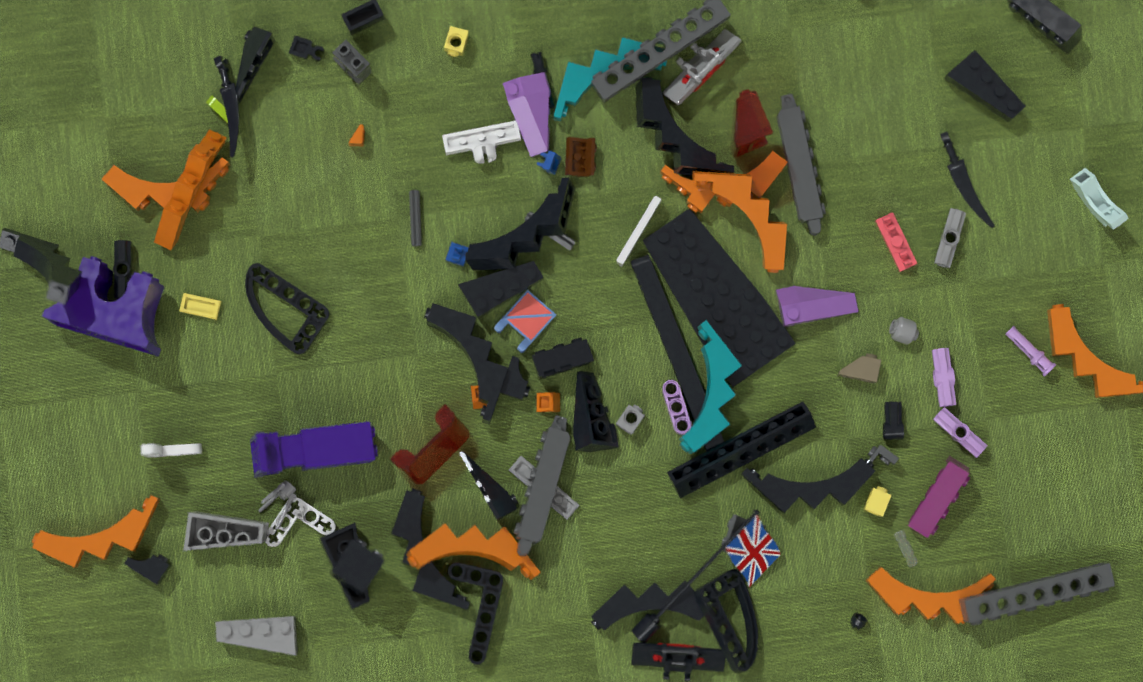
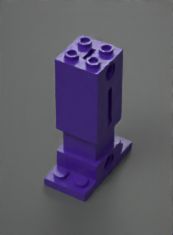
M369 421L301 429L297 434L278 436V432L255 433L250 439L254 478L279 474L282 472V469L302 467V471L371 463L378 456L377 446L373 445V437H375L374 426H371Z

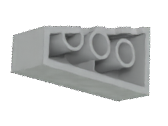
M197 511L189 512L183 551L267 542L269 522Z
M295 616L216 622L217 642L298 655Z

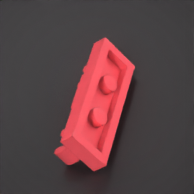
M893 212L875 220L899 272L916 265L917 261Z

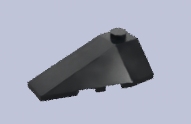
M255 26L252 30L249 29L244 37L246 41L236 83L238 105L241 103L275 43L271 32Z
M577 372L573 437L575 450L582 452H596L619 447L615 425L609 421L607 416L609 410L607 406H603L600 398L602 393L592 372Z
M460 452L462 459L497 521L516 511V505L519 503L514 494L509 495L499 483L466 453Z

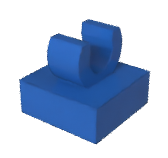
M548 151V154L542 152L540 155L546 158L545 162H537V165L547 173L555 175L561 157L552 151Z
M451 242L446 261L464 267L466 262L465 254L468 252V247Z

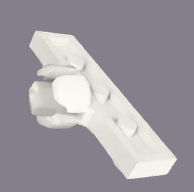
M516 121L442 135L446 155L472 151L475 162L479 164L485 163L483 154H487L488 163L496 159V146L521 141Z

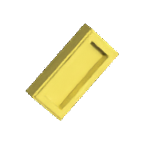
M183 293L179 312L218 320L222 301Z

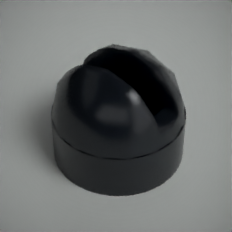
M854 613L850 624L853 628L856 626V629L860 630L866 625L867 618L860 613Z

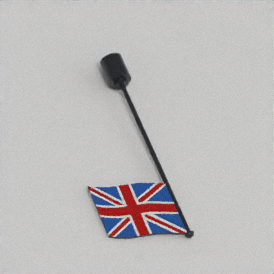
M753 510L754 513L657 615L647 613L631 631L641 642L646 643L661 628L659 617L724 549H726L734 565L744 575L748 587L781 555L776 542L764 529L758 517L760 514L759 510Z

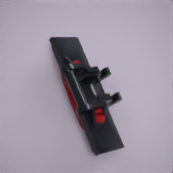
M637 642L633 643L631 665L664 667L663 680H669L670 671L685 672L684 681L690 682L692 670L724 672L725 656L721 649L702 648L701 646Z

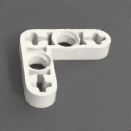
M202 444L141 445V455L145 457L202 454Z
M295 497L292 502L298 501V506L300 507L299 510L294 509L292 512L295 517L292 518L289 514H286V517L290 520L289 525L285 528L280 526L279 529L285 532L283 535L280 532L278 533V542L270 543L269 535L276 533L277 530L273 528L278 523L285 508L284 505L268 529L266 544L271 547L279 546L297 518L323 535L335 532L336 524L300 498ZM308 511L316 513V519L313 522L306 520V513ZM320 516L324 517L321 520L326 524L331 522V531L327 530L324 532V527L318 524V527L314 526L319 521Z

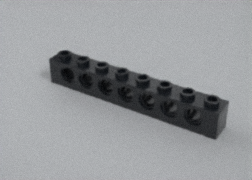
M802 401L668 471L667 474L675 491L681 499L815 429L816 425L812 414Z

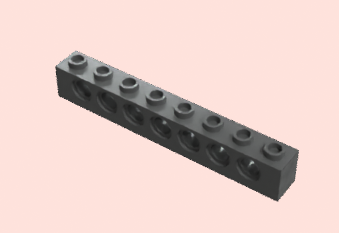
M705 0L702 3L704 6L699 9L693 8L683 20L681 18L675 20L671 24L672 27L667 31L662 29L655 35V39L644 41L639 45L640 49L635 52L634 50L629 51L624 55L625 59L620 62L616 60L608 66L609 69L604 73L600 71L592 77L591 85L603 103L730 19L731 14L722 1ZM708 12L712 15V19L704 20L702 14ZM693 23L696 25V30L689 31L686 25ZM676 33L681 39L674 42L670 38L671 34ZM657 44H662L665 47V50L663 52H657L654 49V46ZM643 54L647 55L649 61L642 63L638 57ZM630 65L633 68V72L627 74L623 71V67ZM615 76L618 81L615 84H610L607 78Z
M1102 562L961 598L959 603L964 622L978 625L987 618H989V621L1001 618L1000 615H1016L1022 609L1032 611L1037 609L1038 605L1043 604L1044 607L1054 605L1057 600L1067 602L1073 600V596H1090L1092 591L1098 590V593L1109 591V587L1115 586L1110 563ZM1093 575L1095 581L1093 585H1090L1089 578ZM1073 580L1077 583L1074 590L1071 589V582ZM1055 585H1057L1059 590L1058 593L1054 595L1052 589ZM1037 589H1039L1041 593L1038 599L1034 597V593ZM1019 594L1022 595V602L1020 604L1016 602V597ZM1000 599H1003L1004 606L1000 609L998 607V601ZM984 603L986 610L984 613H981L979 608Z

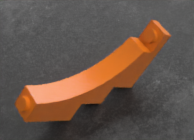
M693 171L692 179L697 181V184L708 185V182H711V191L733 202L751 220L760 240L763 268L767 269V272L778 273L779 270H784L787 224L785 222L768 221L770 200L768 198L751 197L752 176L750 174Z
M1064 304L1052 305V309L1047 311L1052 356L1071 354L1074 377L1093 375L1095 398L1143 393V381H1139L1138 385H1136L1135 375L1122 372L1105 364L1086 347L1074 327L1070 307H1064Z
M151 495L150 498L145 499L142 505L143 512L132 509L115 525L92 535L63 537L40 530L33 537L32 543L34 545L32 548L76 568L85 551L107 560L114 543L136 552L160 499Z
M445 523L406 554L409 564L418 570L426 564L443 557L473 555L492 560L510 571L520 566L521 573L530 580L541 573L528 555L520 557L517 554L518 543L506 527L487 540L476 525L457 538Z

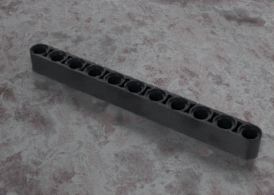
M647 254L630 261L695 422L702 409L706 395L652 261ZM721 432L704 444L706 451L724 443Z

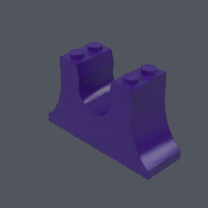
M93 256L90 259L83 257L78 269L82 271L78 290L66 304L57 302L55 305L45 309L42 317L55 326L159 357L161 349L155 338L154 321L164 290V286L159 283L160 280L154 278V275L142 271V274L135 272L128 282L125 294L114 302H108L107 294L112 285L113 271L108 268V264L101 262L102 260Z

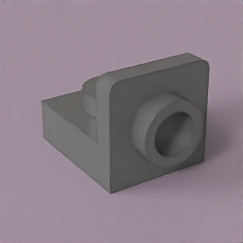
M881 444L878 447L873 446L867 454L870 456L868 460L871 463L877 455L881 456L879 459L886 465L890 463L894 465L899 459Z

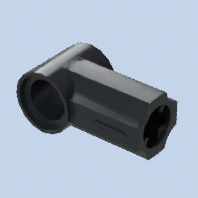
M885 402L883 439L903 440L902 402Z

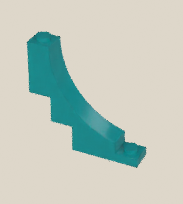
M622 37L618 55L595 50L591 67L568 62L553 120L561 122L562 117H566L568 106H565V104L577 105L581 97L592 87L591 81L595 74L600 71L604 73L609 69L608 66L616 60L620 62L625 59L624 55L629 51L634 50L635 52L640 49L639 45L642 42ZM654 46L657 52L665 50V48ZM643 54L638 57L642 63L649 61L647 55ZM667 61L655 68V70L661 71L662 65L666 66ZM630 65L623 67V70L633 69Z
M707 320L697 327L699 336L704 341H708L701 348L707 371L706 396L697 419L690 429L679 438L681 448L690 454L694 453L730 425L718 410L735 396V393L724 379L742 366Z

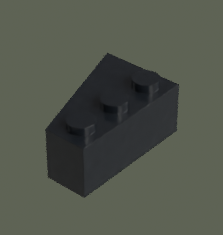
M582 337L571 340V344H558L553 346L551 350H540L532 355L539 380L594 362L587 339L582 340Z

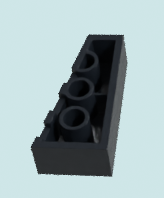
M975 50L944 78L947 82L952 83L959 90L973 97L978 103L983 104L1008 123L1026 107Z
M356 523L319 539L332 569L351 540L354 539L356 541L358 539ZM338 581L350 610L369 603L368 588L360 596Z

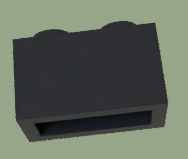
M370 0L341 14L351 36L385 20L377 0Z

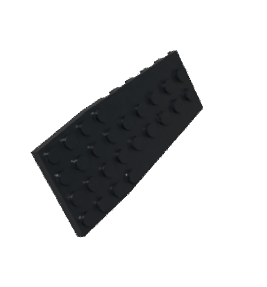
M690 209L643 240V244L646 246L651 258L660 270L662 277H664L702 345L705 346L708 341H704L699 336L697 327L707 320L742 365L726 378L732 387L796 344L764 297Z

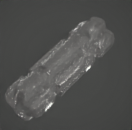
M903 530L896 532L894 536L896 541H899L898 545L904 558L907 559L908 566L913 567L917 565L918 560L913 555L914 551L909 541L906 540L905 532Z

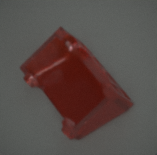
M750 89L740 92L733 107L730 146L733 158L768 145L765 136L773 134L756 90L750 92Z
M446 404L437 411L435 416L441 430L415 456L410 451L401 449L390 458L415 484L425 483L469 438L468 428Z

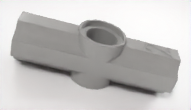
M950 208L934 264L950 268L957 243L960 240V233L966 216L965 212ZM946 234H952L955 241L953 243L947 242Z

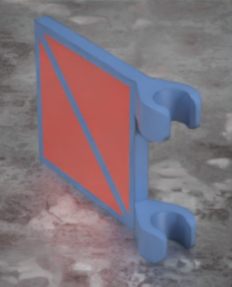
M527 290L495 325L494 330L501 333L507 324L513 327L525 338L517 348L519 352L524 353L556 314Z

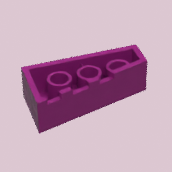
M951 456L947 458L946 467L939 471L935 484L929 487L924 501L920 502L908 522L909 527L927 538L930 534H935L939 527L937 525L940 518L944 519L949 512L947 507L951 502L955 503L960 493H958V490L961 486L965 487L970 480L968 476L969 467Z

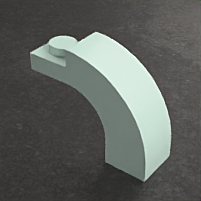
M1084 168L1070 178L1081 200L1105 227L1108 225L1114 230L1129 219L1127 214L1107 197L1099 185L1096 176L1089 170Z

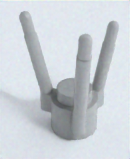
M286 480L281 482L274 491L261 501L264 505L258 510L261 513L278 496L283 500L288 498L276 525L277 530L280 528L292 501L296 497L294 494L296 488Z

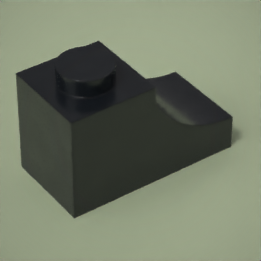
M512 356L500 394L522 401L523 397H528L531 387L527 386L528 381L524 380L519 372L520 358Z
M161 554L158 556L152 555L151 558L144 561H137L128 557L124 563L156 585L160 584L171 567L167 563L169 559Z

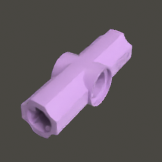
M949 348L932 350L933 380L935 387H937L939 407L956 405L954 391L955 375L953 368H951Z
M945 407L934 417L933 420L975 458L988 446L966 424L958 420ZM958 427L962 428L965 432L963 438L958 437L955 433Z

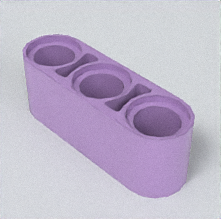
M668 380L662 387L663 397L674 431L679 435H684L691 427L690 418L679 384L674 380ZM667 385H674L676 392L668 394L665 389ZM673 403L681 404L682 410L678 413L673 412L671 409ZM679 421L687 423L685 431H680L677 428Z

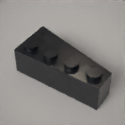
M1008 0V7L1013 12H1018L1026 22L1032 24L1067 55L1082 39V25L1049 0Z
M532 261L516 266L515 269H506L458 284L475 315L480 319L544 280V277L535 262Z

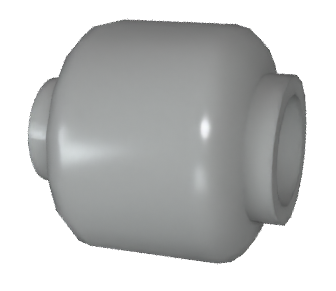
M899 317L897 320L894 319L892 321L889 333L893 340L908 345L918 338L919 330H917L916 322Z

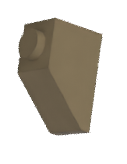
M866 354V356H861L841 369L837 376L875 384L878 379L881 360L877 359V355Z

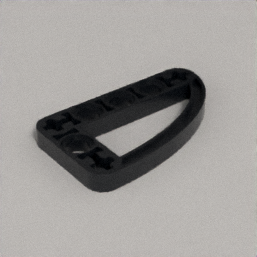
M255 263L249 267L245 278V289L254 313L265 328L285 347L295 354H305L330 317L329 310L262 264ZM260 267L261 273L265 276L267 272L270 273L265 278L264 283L261 282L263 280L261 276L257 275L254 277V268L258 269ZM272 277L277 278L279 281L278 286L275 288L268 286V281ZM254 281L308 316L292 341L284 336L263 313L255 297ZM292 288L295 292L294 296L286 298L284 296L285 289ZM304 298L310 300V307L307 309L300 307V301ZM314 304H317L315 308L319 311L324 309L326 316L325 318L321 317L318 319L317 313L312 311V314H309L308 312L313 309ZM314 325L316 328L315 333L307 335L305 333L306 326ZM303 334L306 338L310 339V341L307 342L305 340L303 343L304 349H299L297 351L295 343H300L303 338L299 336Z
M731 569L698 587L695 591V597L730 668L735 673H742L750 669L756 659L758 628L753 604L744 580L738 570ZM733 576L732 581H730V582H727V581H726L727 579H729V578H731V577ZM716 582L721 584V591L716 589ZM733 588L738 597L745 621L746 652L718 597ZM711 607L716 609V617L711 614ZM720 624L725 627V634L720 632ZM729 642L734 645L733 652L728 648Z

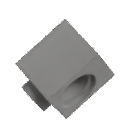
M635 404L633 406L628 405L616 422V425L632 435L645 416L642 414L644 410ZM629 413H633L637 417V421L633 424L626 421V415Z

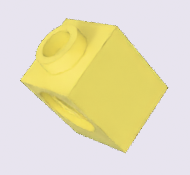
M450 26L444 46V51L447 52V55L452 57L463 56L469 31ZM453 39H459L461 41V45L458 47H453L451 45V41Z
M877 486V489L872 488L863 510L883 517L891 495L887 493L888 490Z

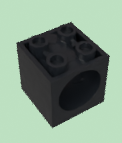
M352 539L329 575L362 596L385 560L382 559L384 555L377 550L370 551L367 549V544L362 540L357 539L355 541Z

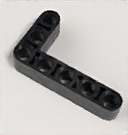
M453 563L448 569L449 576L452 579L484 587L468 654L469 661L479 665L486 659L503 586V576L497 571L462 563ZM455 566H460L463 570L462 575L459 577L452 575V569ZM474 570L481 572V579L479 581H473L470 577L471 572ZM492 575L500 577V583L496 586L491 585L489 582V578ZM489 593L494 594L496 597V601L492 605L485 602V596ZM485 612L490 613L492 617L491 621L487 624H484L480 619L481 615ZM480 631L487 634V640L483 643L478 642L476 639V635ZM475 650H479L483 654V658L479 662L472 659V653Z

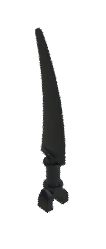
M217 56L214 58V62L222 79L221 86L223 88L220 89L228 120L230 157L233 158L236 152L239 133L238 97L235 83L229 80L228 59L223 60L222 56Z
M948 132L940 134L944 143L943 148H946L950 158L949 162L951 164L947 165L955 185L972 210L987 225L993 228L995 224L986 213L975 193L964 159L958 160L959 157L956 155L953 147L954 143L951 142Z

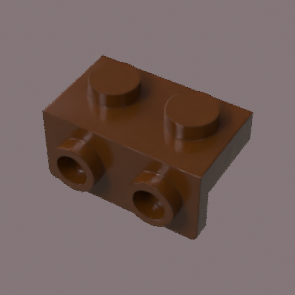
M566 138L565 176L586 178L594 175L596 170L595 153L597 150L595 138Z

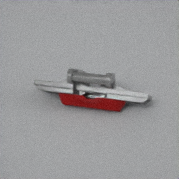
M724 29L705 49L703 47L699 48L696 43H693L690 47L696 55L689 62H684L680 57L676 60V63L683 72L662 94L675 104H681L724 64L725 58L739 45L741 39Z

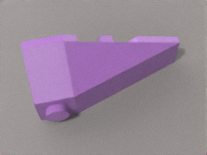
M546 73L523 76L503 83L508 103L530 156L533 157L542 152H548L550 87Z
M799 286L776 290L784 327L858 312L855 293Z

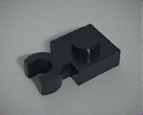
M295 35L289 55L305 60L310 55L315 61H321V58L317 57L315 53L317 51L324 52L325 50L321 46L312 47L313 41Z

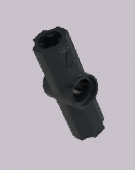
M128 240L114 241L113 272L115 299H120L125 294L133 272L131 266V241ZM122 265L127 266L125 274H119L118 272L119 267Z

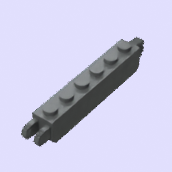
M793 94L781 96V110L778 113L777 122L785 160L788 162L787 169L798 221L807 223L810 234L816 236L821 232L820 220H822L823 214H825L824 203H820L821 188L819 184L816 185L815 177H818L816 166H812L811 159L814 158L812 148H808L809 132L808 129H804L803 122H806L804 110H800V106L796 105Z
M556 415L551 426L546 431H543L540 442L543 443L542 448L537 450L535 460L538 462L536 468L533 467L530 474L532 483L531 486H527L524 497H527L526 504H522L519 512L522 518L520 523H516L514 534H517L516 540H519L517 554L520 557L526 556L530 551L529 549H531V545L537 544L542 539L570 440V435L568 432H565L567 418Z

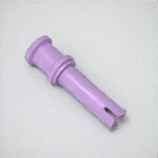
M1014 326L1005 334L1031 359V364L1036 365L1043 372L1042 375L1044 377L1056 366L1055 363H1052L1044 355L1043 351L1039 352Z

